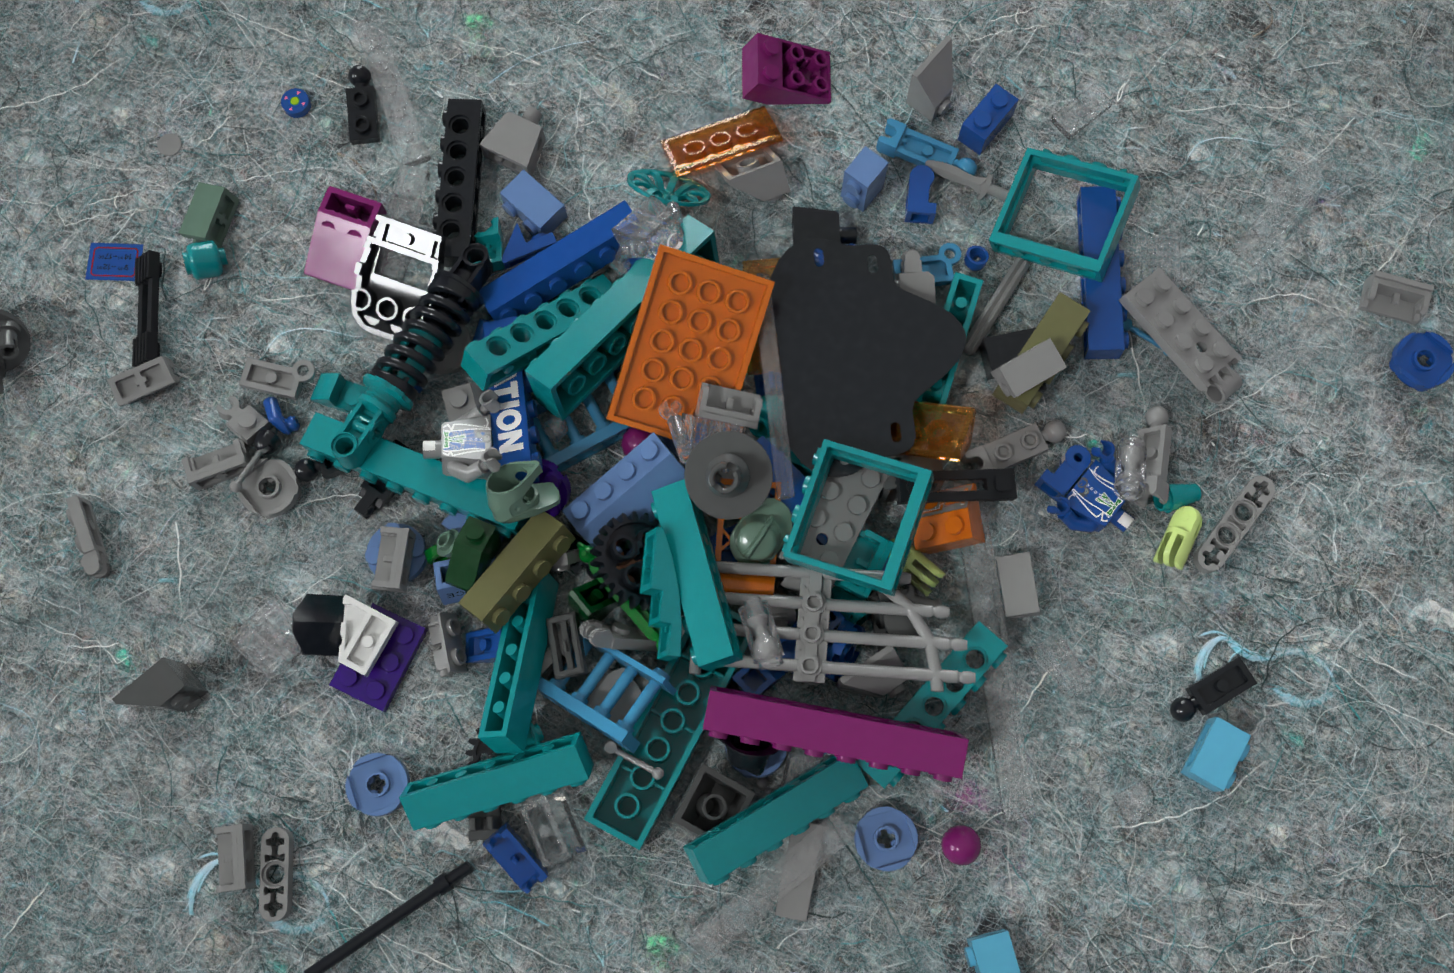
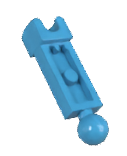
M891 118L887 120L885 134L891 138L885 136L878 138L877 151L894 158L896 156L917 166L925 165L927 160L941 161L956 166L973 176L977 173V165L973 159L967 157L960 160L956 159L959 152L958 148L909 129L906 124Z

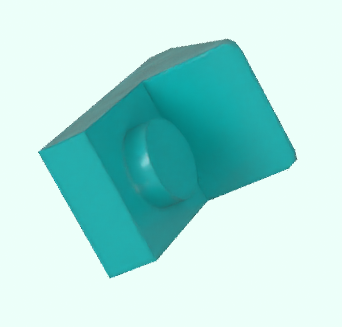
M321 373L310 400L350 413L357 405V398L360 394L365 393L367 387L347 381L339 373Z

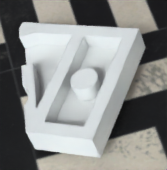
M345 594L343 597V604L345 605L344 620L341 622L340 630L342 643L339 646L338 662L368 677L399 622Z

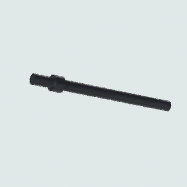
M465 861L448 874L443 872L433 879V884L304 970V973L326 972L439 894L445 895L454 889L455 883L474 871L471 864Z

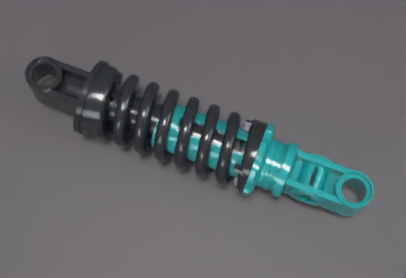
M472 243L466 246L450 271L438 270L435 273L434 279L427 288V294L422 295L419 299V306L412 309L410 319H406L401 325L402 331L396 332L393 336V344L386 346L384 356L379 357L371 371L363 376L362 381L367 390L364 394L359 395L357 405L347 415L344 424L330 442V450L342 467L346 469L360 467L374 445L383 436L387 426L394 423L398 410L411 411L414 402L419 396L414 386L425 387L428 380L423 373L434 374L437 369L432 360L442 362L445 358V354L440 348L449 350L454 345L449 335L459 337L462 329L458 324L467 325L474 312L484 304V299L479 291L494 270L488 250L484 245ZM353 447L349 453L343 454L346 449Z

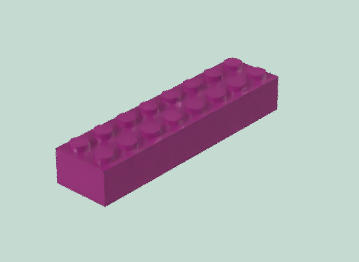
M713 685L710 687L703 730H709L708 736L727 739L728 734L740 736V742L759 745L761 740L771 742L774 749L791 752L792 747L803 748L804 754L813 757L823 758L824 753L834 754L837 757L836 760L856 764V759H860L869 763V767L881 770H888V765L897 766V768L901 769L900 772L904 774L920 776V772L923 771L933 775V779L944 782H952L953 777L962 779L969 739L959 732Z

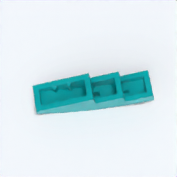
M655 527L647 532L645 536L640 594L651 595L648 626L660 628L657 659L671 661L681 657L682 621L680 595L673 557L664 529L662 527Z

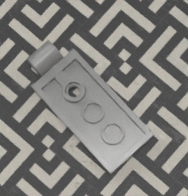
M1158 268L1118 300L1199 391H1205L1206 397L1211 402L1222 404L1241 388L1242 379L1230 366L1238 363L1242 357L1161 268ZM1196 345L1199 346L1203 352H1200L1197 349Z
M840 461L842 465L848 464L847 462ZM863 468L852 475L827 477L800 554L843 567L889 475ZM818 534L826 535L827 543L825 545L817 543L816 537ZM782 549L778 555V558H780L781 560H785V558L783 557L784 552H782ZM783 577L780 585L799 595L801 578Z

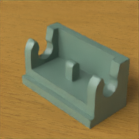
M198 182L179 234L186 238H192V243L213 240L217 247L221 248L240 200L225 187Z

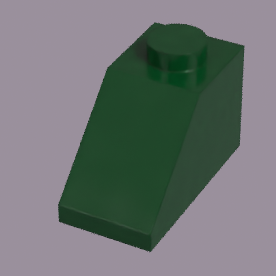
M471 516L468 517L454 541L445 578L447 584L466 592L470 590L487 570L502 544L497 526Z
M598 579L573 588L568 593V604L574 612L578 613L579 620L582 622L589 619L591 621L592 619L601 621L618 605L613 597L608 598L609 592L605 588H599L601 583Z

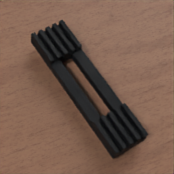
M151 250L135 259L134 285L139 286L137 337L133 339L132 367H137L160 357L158 308L159 278L162 276V263H160V253Z
M1014 468L932 471L934 481L982 480L984 482L982 487L985 490L930 492L926 504L964 501H1013L1017 499ZM894 477L896 478L895 485L897 484L896 491L898 492L896 494V498H898L897 505L908 504L914 482Z

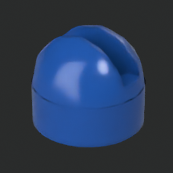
M971 246L964 256V264L971 271L982 270L989 259V254L981 246Z

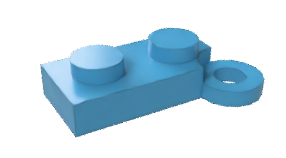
M946 243L940 247L938 255L920 258L922 260V272L929 271L935 277V286L951 285L954 277L952 266L956 265L961 258L960 248L954 243ZM951 250L954 252L955 257L952 259L946 258L944 252ZM896 259L892 262L894 280L895 274L901 273V259Z

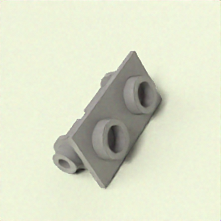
M439 612L437 616L430 617V623L428 624L432 646L442 644V649L433 651L436 672H440L441 678L452 676V673H467V656L462 645L461 625L457 614Z

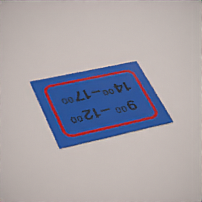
M91 243L85 280L135 281V259L143 254L144 244Z

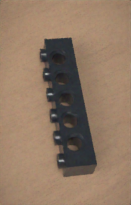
M448 99L447 110L444 109L442 113L445 135L440 137V149L443 152V160L438 162V176L441 178L440 187H436L435 191L436 203L439 205L438 213L433 215V228L437 234L446 236L444 267H453L464 248L472 243H476L474 235L477 233L483 153L479 144L484 139L486 111L483 102L477 99ZM468 129L465 133L458 134L460 130ZM458 155H465L462 159H455ZM463 180L460 185L453 186L454 182ZM461 206L458 211L450 212L453 207ZM459 232L457 237L453 239L448 238L451 233Z

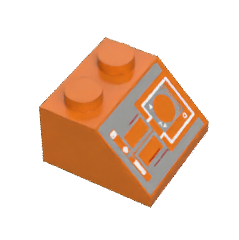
M975 483L937 492L977 491ZM979 501L927 503L914 537L915 550L926 554L985 543Z

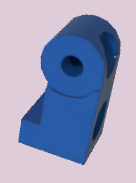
M918 165L910 172L907 184L904 222L933 224L937 203H929V193L935 176L932 169L928 166Z
M1081 445L1071 446L1061 457L1060 466L1054 474L1046 469L1034 485L1052 499L1053 496L1064 497L1091 462L1090 452Z

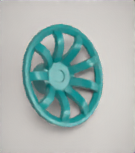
M638 169L629 172L626 179L632 189L651 198L649 213L661 219H675L679 206H702L707 204L711 198L709 190L700 183L667 171ZM647 175L653 176L655 184ZM661 176L670 178L667 189H664ZM678 180L685 182L684 185L674 192ZM638 186H644L648 190L644 191L640 189ZM695 196H700L703 199L699 201Z

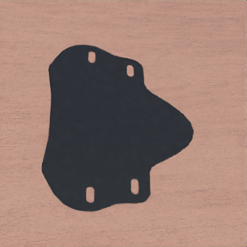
M809 239L793 245L778 260L770 278L771 281L775 282L769 305L777 332L783 382L782 434L784 440L800 462L812 472L815 466L812 465L814 453L816 454L818 447L821 448L824 439L884 457L908 451L914 445L916 439L912 411L914 402L948 373L960 359L966 342V333L962 324L952 313L939 305L898 287L893 279L890 254L880 245H845L827 239ZM818 248L823 251L824 264L820 267L815 265L814 250ZM870 255H874L877 258L878 271L876 273L869 272L867 258ZM894 422L900 425L902 438L899 442L892 440L890 427ZM834 459L828 477L852 475L864 467L850 463L842 465L840 460Z

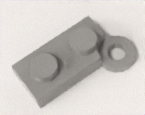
M248 357L239 385L242 388L298 401L303 386L302 383H307L314 379L316 368L311 361L305 359L297 361L291 368ZM302 367H308L309 372L306 375H299V370Z

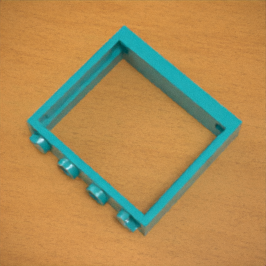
M1027 147L989 238V243L994 252L1015 258L1021 257L1032 263L1102 282L1141 189L1139 176L1128 173L1127 169L1115 170L1108 168L1100 162H1083L1073 155L1060 156L1053 154L1045 148L1043 151ZM1036 169L1125 192L1098 260L1009 235Z
M824 439L821 448L818 447L816 454L814 453L812 465H815L811 476H806L802 486L804 497L801 505L797 504L794 508L791 522L794 523L790 534H786L783 539V557L788 563L895 596L934 481L933 472ZM834 459L914 482L882 580L800 554Z

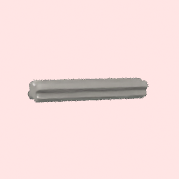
M1021 257L1015 259L966 337L964 353L970 356L975 354L983 338L989 332L1029 267L1028 261Z

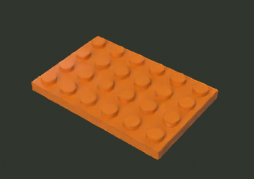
M659 244L606 419L649 433L654 432L656 435L684 443L691 425L690 421H684V419L692 420L693 415L694 422L701 423L703 418L695 415L702 382L741 391L775 282ZM704 419L703 424L708 425L710 421ZM711 419L710 425L715 427L716 420ZM718 421L719 424H727L730 427V423ZM692 422V426H691V430H690L688 439H687V441H686L685 444H688L689 441H690V437H691V434H692V428H693V422ZM701 424V427H700V438H699V442H700V440H701L702 424ZM720 425L719 432L729 430L725 425Z

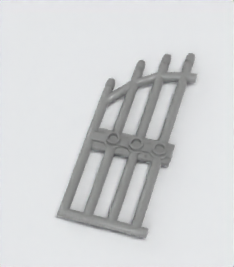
M716 561L719 573L801 578L799 597L725 592L728 605L798 609L797 628L764 626L767 637L771 639L796 640L795 659L772 658L763 660L758 656L742 655L743 660L723 667L794 672L793 681L825 684L826 674L930 681L932 692H944L943 682L972 684L976 681V673L942 669L938 650L950 649L965 651L967 650L968 640L934 637L923 617L932 616L947 618L950 612L949 607L913 604L898 589L895 596L884 594L892 602L831 599L832 580H844L795 565ZM848 569L882 580L884 571ZM902 572L899 584H910L911 574ZM830 611L908 616L919 636L829 630ZM734 624L737 636L758 638L756 630L752 625ZM828 642L925 649L929 668L827 661ZM690 655L689 674L701 675L702 668L694 664Z

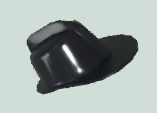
M728 734L727 739L717 738L726 745L727 756L731 765L756 776L762 775L765 766L768 764L769 757L779 751L772 748L773 744L771 742L760 740L759 745H751L740 742V736Z

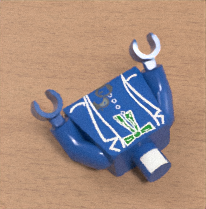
M1101 439L1102 451L1097 447L1091 448V454L1099 457V461L1095 460L1065 497L1053 496V499L1057 502V507H1047L1048 513L1057 514L1058 518L1073 531L1100 532L1110 522L1124 532L1135 519L1121 508L1128 499L1129 493L1126 491L1127 486H1124L1121 482L1122 473L1114 458V444Z

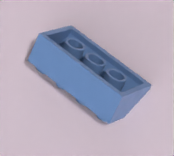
M653 432L564 508L562 512L591 546H597L593 543V539L599 534L598 531L604 525H607L606 523L613 517L617 519L622 513H625L628 517L633 511H636L639 519L643 514L648 513L649 522H652L655 516L651 509V503L654 502L651 491L683 480L685 467L669 447ZM616 546L617 551L621 553L622 549Z

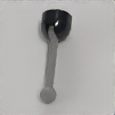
M261 429L254 440V447L257 452L238 479L230 483L229 488L232 492L237 493L241 491L242 482L262 454L269 455L277 450L281 440L275 433Z

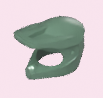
M539 461L510 462L502 465L499 471L492 472L486 481L487 501L495 521L505 524L517 522L543 513L560 503V493L554 483H533L538 475L543 472ZM517 472L527 473L522 481L515 477Z

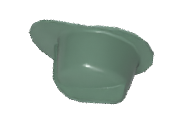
M766 498L757 510L742 517L730 536V549L733 557L738 562L768 564L784 544L783 539L785 535L790 534L792 530V515L789 508L775 498Z

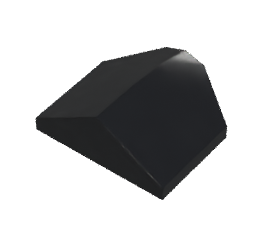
M306 594L292 616V633L302 655L339 656V646L342 643L340 635L341 622L344 620V596Z

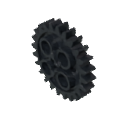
M633 511L628 517L625 513H622L617 519L613 517L606 523L607 525H604L598 531L599 534L593 539V543L597 546L590 550V554L597 558L590 562V566L598 567L599 570L593 577L603 579L599 586L600 589L609 587V599L614 595H618V605L621 606L626 601H629L630 610H633L640 604L642 611H645L650 607L651 595L640 594L643 565L641 560L643 559L645 546L643 539H645L647 532L655 527H659V520L655 518L652 522H649L648 513L643 514L639 519L636 511ZM616 546L622 549L624 555L617 551ZM633 559H634L635 561H637V562H635V563H633V564H630V565L627 566L626 568H623V569H617V568H616V566L627 565V564H628L629 562H631ZM628 575L635 579L636 584L629 580Z

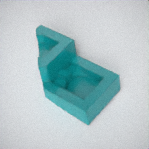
M495 217L491 220L492 226L485 232L478 231L474 235L476 243H480L487 248L494 267L493 271L505 269L501 259L504 253L501 223L499 218Z

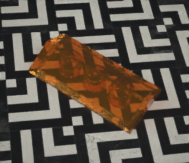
M761 106L661 140L660 143L671 172L676 177L779 143L783 141V138L765 106Z
M915 401L912 411L916 439L911 449L901 453V455L960 462L971 445L976 409L974 407ZM894 422L890 427L892 440L899 442L902 438L900 425Z

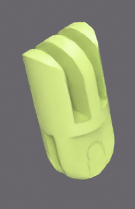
M1182 506L1174 512L1153 557L1154 562L1158 564L1164 563L1166 566L1183 570L1202 527V516L1197 509L1192 506Z
M913 545L911 546L903 572L910 573L911 584L928 597L932 592L928 586L935 588L939 583L935 576L943 578L946 573L920 551L915 550Z

